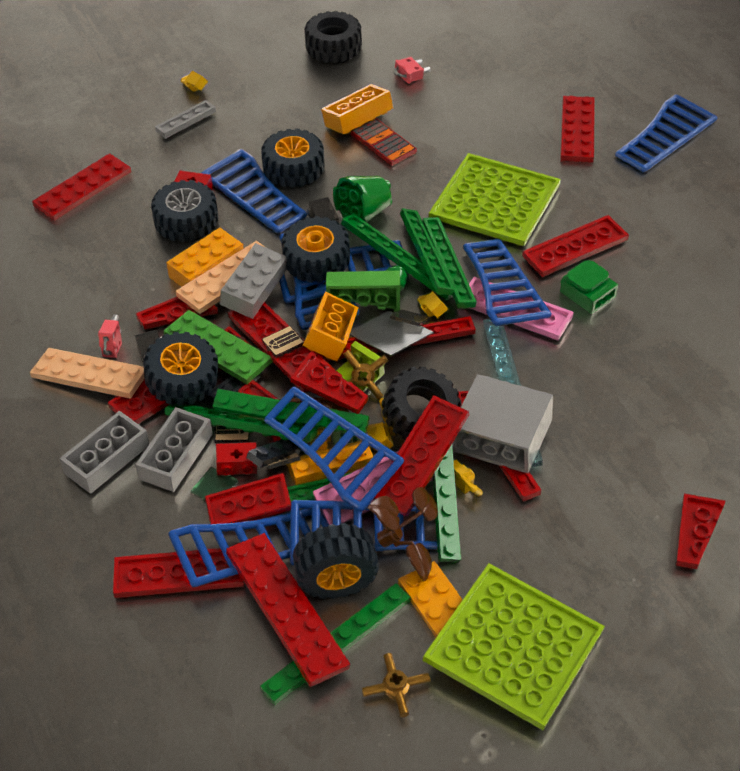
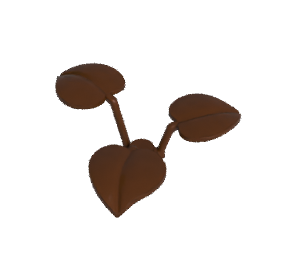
M422 487L416 488L413 491L412 498L419 512L400 525L399 509L396 503L388 496L376 498L367 508L386 527L378 532V542L382 547H388L392 544L395 547L408 545L406 547L407 556L422 581H426L432 568L431 556L421 543L414 544L413 541H400L403 537L401 528L422 514L427 521L434 520L438 514L434 498L426 489Z

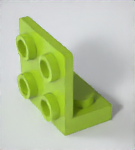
M356 341L351 344V353L360 364L366 363L371 365L380 358L379 355ZM347 361L336 371L348 382L352 379L354 368ZM384 365L375 371L374 383L384 375ZM360 371V377L366 379L367 372L363 373ZM355 385L363 392L368 389L367 386Z

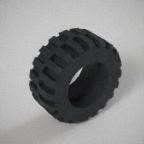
M326 11L325 13H319L317 16L314 15L305 25L306 51L312 58H316L317 61L342 63L347 59H352L353 56L355 57L361 50V24L351 14Z
M421 366L418 369L410 367L408 370L401 371L392 380L382 400V407L384 408L382 413L383 417L387 418L385 422L388 427H392V431L396 435H401V439H407L421 414L411 408L406 396L418 395L430 402L434 395L458 407L461 406V399L457 398L459 395L457 389L453 388L454 384L451 380L448 381L443 373L439 374L432 368L428 370L426 367Z

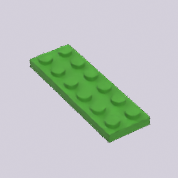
M190 310L163 331L164 335H172L173 332H190V335L196 334L201 336V339H206L209 345H212L218 357V368L247 385L272 363L269 355Z

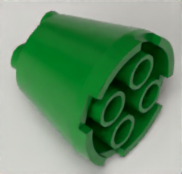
M346 176L340 178L337 186L333 188L335 209L340 211L343 218L354 213L365 222H369L388 206L392 205L391 184L380 176Z

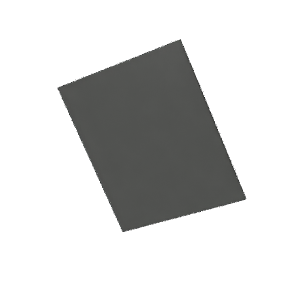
M387 311L351 330L350 336L392 356L434 332L393 312Z

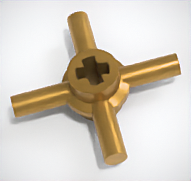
M350 350L346 351L343 355L354 368L352 379L348 382L354 385L367 386L377 400L382 398L384 395L373 380L375 378V371L389 361L387 357L383 355L371 365L366 363L360 364ZM360 371L363 373L367 372L366 379L360 377Z
M386 653L383 655L388 674L384 677L382 683L363 687V697L385 692L390 698L396 700L400 717H407L409 711L404 695L409 691L410 686L430 682L429 673L407 677L402 671L396 670L392 653Z

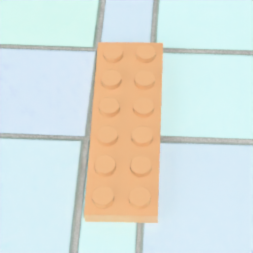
M258 241L253 242L176 290V296L197 313L201 314L220 302L221 289L253 245L256 243L263 247L265 246Z
M48 348L30 371L31 377L35 379L130 399L145 379L143 366Z

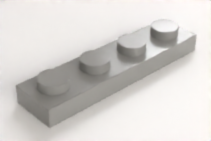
M204 100L155 126L156 132L166 139L215 113L216 107L207 100Z

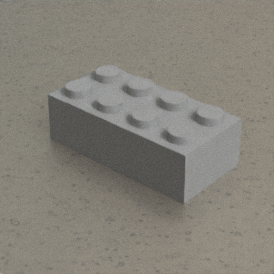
M255 243L221 289L220 305L253 319L286 272L287 258L280 253Z
M175 407L135 464L139 480L174 492L213 435L210 419Z
M118 411L59 458L64 474L90 494L93 493L149 446L147 430L121 411Z

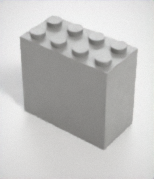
M477 374L461 408L469 411L470 415L452 443L453 452L529 473L552 422L553 395Z

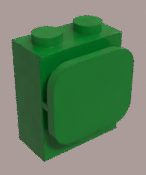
M586 260L562 277L560 292L590 314H593L616 298L618 284L608 277L609 273L607 270L594 261Z

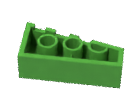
M400 271L327 272L326 292L349 303H358L360 306L367 307V305L378 306V309L385 310V308L394 309V312H400Z

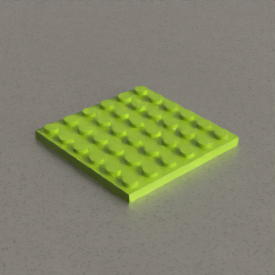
M468 153L431 208L429 218L439 217L441 222L525 246L557 191L561 179Z
M488 563L428 648L422 661L539 729L544 730L601 636L605 626Z

